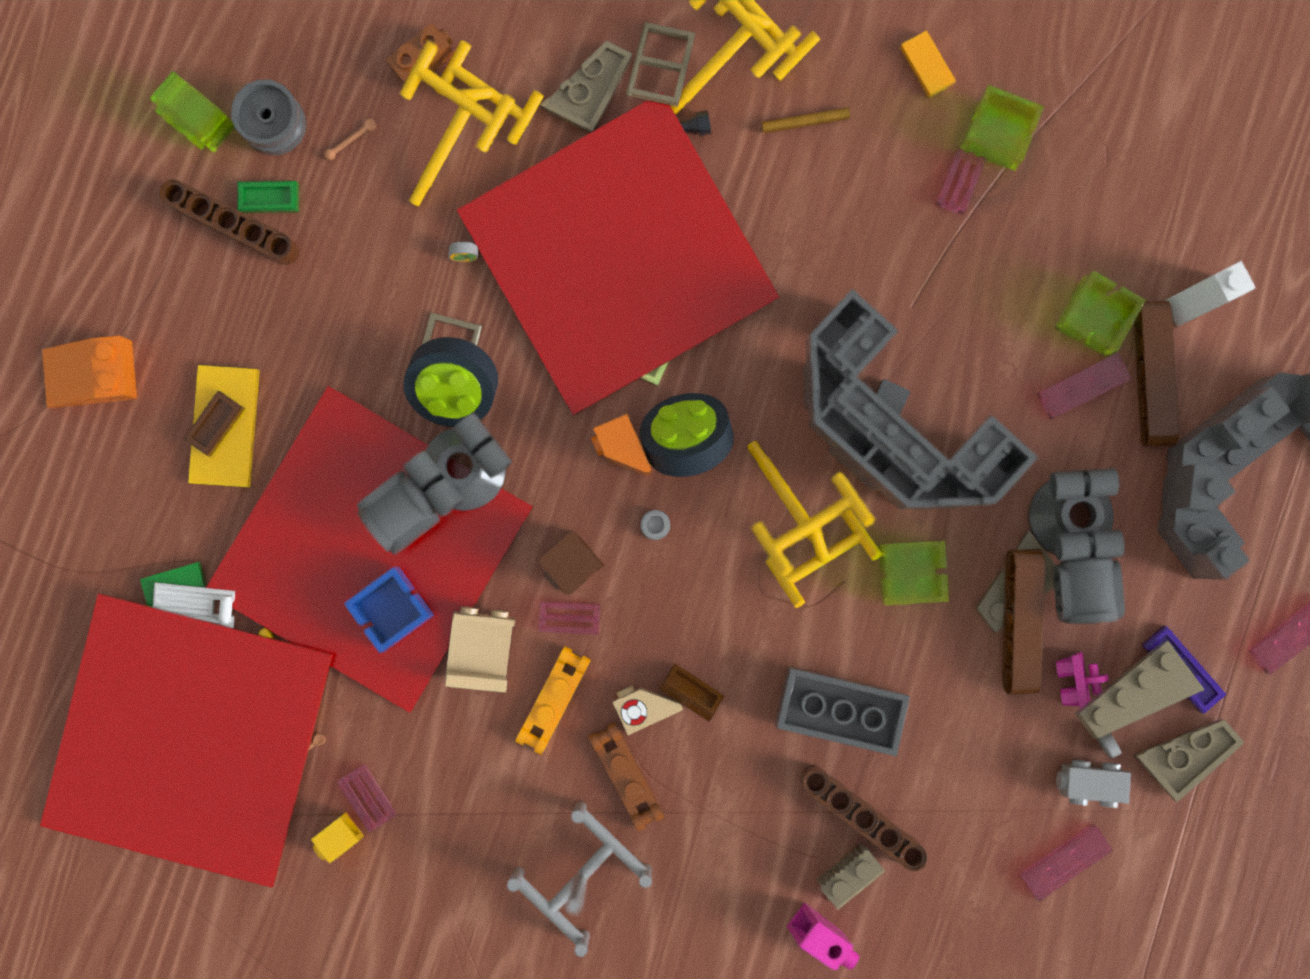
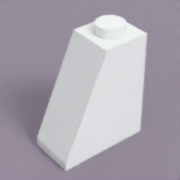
M1242 261L1164 301L1170 302L1172 321L1175 327H1178L1236 299L1256 287Z

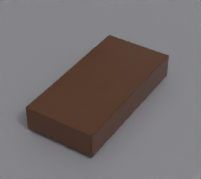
M218 390L183 439L205 455L211 457L245 408Z
M675 663L659 687L661 691L708 722L713 718L724 698V695Z

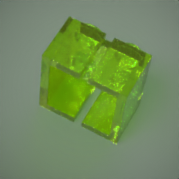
M174 71L168 75L149 98L158 106L155 112L174 129L187 137L200 150L207 147L214 153L235 128L232 121L216 105Z
M988 84L980 96L971 119L972 122L967 129L960 150L1015 171L1024 160L1033 137L1031 135L1037 127L1044 106Z
M1093 270L1082 278L1055 329L1076 341L1085 338L1086 340L1083 343L1085 346L1108 357L1118 352L1146 299L1124 287L1112 292L1110 296L1105 295L1113 290L1117 283Z
M945 541L879 545V550L882 553L880 557V572L887 573V577L881 578L883 605L949 602L947 574H935V568H947Z

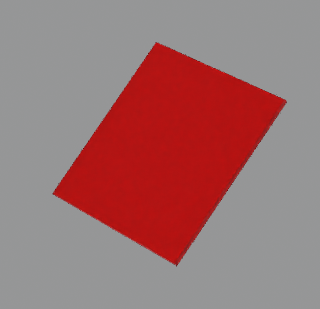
M647 100L457 209L458 214L478 246L479 251L573 416L780 298L671 106Z
M327 386L206 588L235 591V600L232 603L233 609L292 644L333 654L331 667L411 713L449 649L453 611H460L461 606H475L533 506L501 488L493 500L480 508L465 511L453 509L442 517L438 515L440 521L396 555L386 551L360 519L357 513L359 510L356 505L398 472L403 471L407 474L403 466L419 453L426 451L428 444ZM450 458L447 465L449 475L455 479H464L472 471ZM393 567H400L415 587L411 594H420L435 616L387 651L379 653L364 632L368 627L374 625L370 621L368 624L360 626L344 603Z
M99 593L40 827L273 888L333 654Z

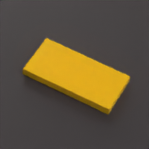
M198 365L193 425L218 390L239 403L245 410L211 457L191 445L189 484L250 488L260 370Z

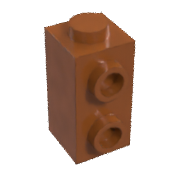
M430 23L386 58L390 69L403 85L427 41L438 46L427 68L430 71L434 72L453 56L450 46L453 41L443 28L438 31L434 24Z

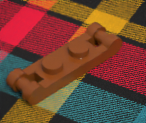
M616 722L607 725L608 729L599 734L594 732L588 735L625 805L634 826L640 832L647 828L646 824L654 820L658 822L664 819L665 815ZM614 740L617 747L607 751L604 744ZM646 801L650 809L640 814L636 806Z

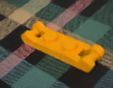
M564 646L515 740L516 743L522 746L525 743L534 748L533 752L541 756L591 661L590 658L584 655L581 658L572 653L573 650L567 646ZM566 663L576 668L573 676L562 671ZM534 725L544 730L541 738L530 733Z

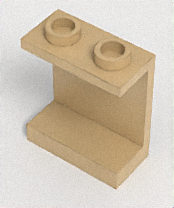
M461 606L460 611H453L445 687L506 693V674L512 626L515 624L514 617L508 616L509 612L504 610H491L490 614L478 613L479 608Z

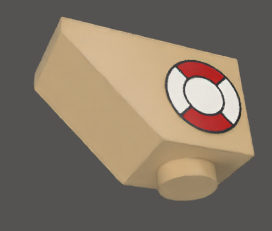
M633 685L616 692L618 698L613 700L627 735L683 710L681 703L642 687L634 690Z

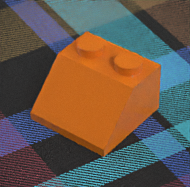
M627 414L593 428L596 436L591 437V440L599 457L605 455L607 461L644 476L652 474Z

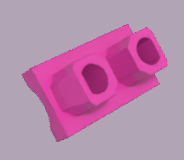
M1083 651L1074 652L1071 657L1056 661L1058 677L1075 676L1076 687L1060 689L1062 705L1079 706L1080 709L1090 701L1088 684L1092 685L1093 695H1096L1102 691L1101 683L1109 681L1108 674H1099L1097 663L1088 664L1090 675L1086 676Z

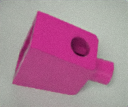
M805 902L787 924L788 930L798 945L832 970H837L840 965L851 970L857 964L859 954L852 950L853 945L846 935Z

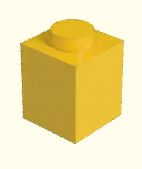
M346 812L311 840L314 843L313 849L317 856L322 860L326 859L330 864L362 839L364 835Z

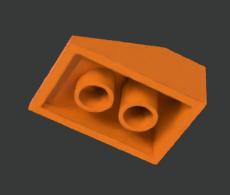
M118 335L90 338L42 349L47 408L137 399L131 340Z

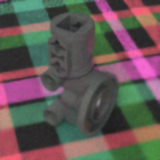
M472 413L461 420L454 428L440 433L431 441L426 451L419 453L403 466L407 474L403 471L398 472L356 505L359 510L357 513L379 544L386 551L396 555L440 521L438 515L442 517L453 509L464 511L477 509L493 500L503 486L506 468L512 461L476 414ZM457 453L467 454L473 462L471 473L464 479L452 478L447 470L450 458Z
M1115 468L1052 472L1050 480L1036 491L1030 502L1028 522L1033 536L1046 551L1056 555L1058 561H1061L1059 562L1060 564L1054 565L1053 568L1055 605L1059 622H1065V624L1118 621V618H1123L1125 602L1122 570L1119 561L1111 559L1113 557H1122L1124 554L1123 534L1119 529L1112 530L1114 516L1112 504L1108 497L1117 495L1119 491V478ZM1077 502L1085 504L1090 513V521L1085 528L1074 526L1069 517L1072 506Z

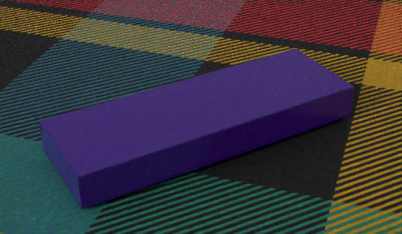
M1162 626L1142 646L1149 653L1162 641H1169L1204 688L1203 691L1188 697V699L1200 713L1205 714L1227 694L1167 626Z

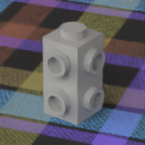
M1072 760V765L1062 764L1061 771L1057 773L1056 786L1060 790V794L1069 799V803L1088 805V800L1099 801L1100 806L1118 808V803L1129 804L1131 773L1121 769V764L1102 762V767L1091 766L1090 761Z

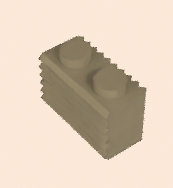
M859 843V847H854V851H850L849 855L845 854V859L840 858V862H836L835 866H831V870H826V874L822 873L821 878L817 877V883L835 908L839 910L885 871L863 843Z

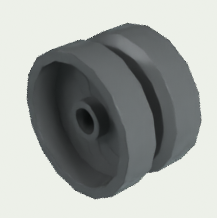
M256 80L246 84L236 94L232 103V121L235 129L255 150L266 155H282L292 151L301 143L306 132V117L301 105L284 85L273 80Z

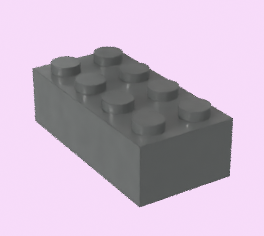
M787 666L774 725L778 729L897 756L910 696L897 691Z

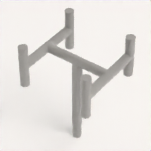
M583 801L575 804L572 820L576 823H583L603 843L598 851L550 902L524 878L525 871L521 867L513 870L507 883L510 891L519 890L576 945L575 953L580 957L585 956L587 953L590 934L587 930L579 931L558 910L567 901V909L570 913H577L580 910L587 879L614 853L639 877V883L643 888L649 887L652 883L651 866L649 864H642L586 810L587 805Z

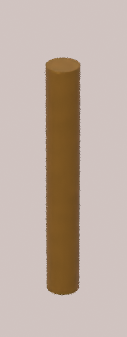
M846 107L761 122L762 132L765 134L850 119V111Z

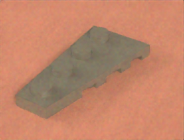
M1162 641L1079 709L1075 715L1092 738H1100L1199 693L1204 688L1169 641Z

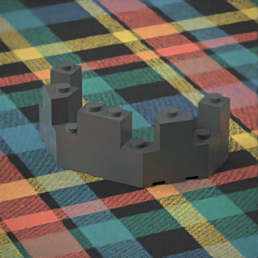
M852 289L810 334L805 342L806 364L803 367L805 410H809V427L831 446L828 451L870 490L878 489L899 509H944L996 504L1038 457L992 415L980 425L949 460L857 377L898 330Z
M1280 372L1259 379L1181 438L1176 445L1168 448L1166 459L1168 461L1167 475L1164 478L1161 503H1163L1161 519H1159L1157 532L1193 579L1226 580L1250 561L1240 548L1245 542L1217 506L1236 492L1228 482L1229 479L1299 427L1310 441V373L1296 375Z

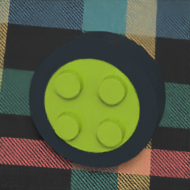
M454 337L436 338L422 344L412 355L404 376V393L409 404L422 417L438 425L455 427L461 420L472 413H475L480 420L487 415L492 407L497 390L498 373L492 359L477 345Z
M701 393L676 395L660 402L646 414L639 431L649 464L658 472L673 477L694 476L714 468L726 458L734 442V434L726 407L715 397Z

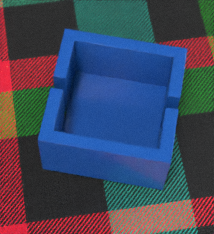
M393 567L344 603L360 626L366 625L370 621L374 625L368 627L364 632L379 653L387 651L435 616L420 594H411L415 587L400 567Z

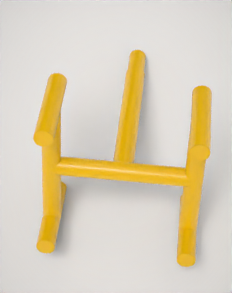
M689 0L688 2L694 9L698 10L706 0ZM720 0L714 7V10L720 16H723L729 10L742 26L682 89L678 107L670 106L676 115L751 35L767 51L751 68V71L758 78L784 52L788 55L773 71V74L779 80H782L820 40V37L812 30L796 47L793 42L801 35L800 31L792 25L783 33L754 0Z
M464 40L459 42L441 78L427 69L438 49L437 45L427 41L400 92L403 97L411 100L422 80L433 87L435 91L459 105L409 199L416 206H420L470 114L487 125L476 144L478 149L487 152L508 113L517 120L506 139L510 143L517 145L544 97L540 92L533 90L522 109L514 103L515 100L507 94L502 95L461 67L471 48V45ZM454 77H456L472 89L458 90L451 83ZM488 99L496 104L497 108L492 114L476 103L477 100Z
M753 441L748 444L747 449L798 524V526L773 540L762 522L754 524L751 528L770 557L766 560L767 566L795 608L802 606L805 600L794 583L860 543L872 561L881 557V551L863 527L870 525L874 518L842 473H837L831 480L844 498L810 518L758 442ZM842 514L841 517L853 533L827 549L820 527ZM806 536L811 541L816 556L793 570L781 551Z

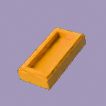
M927 30L901 44L900 49L928 98L955 83L954 76Z

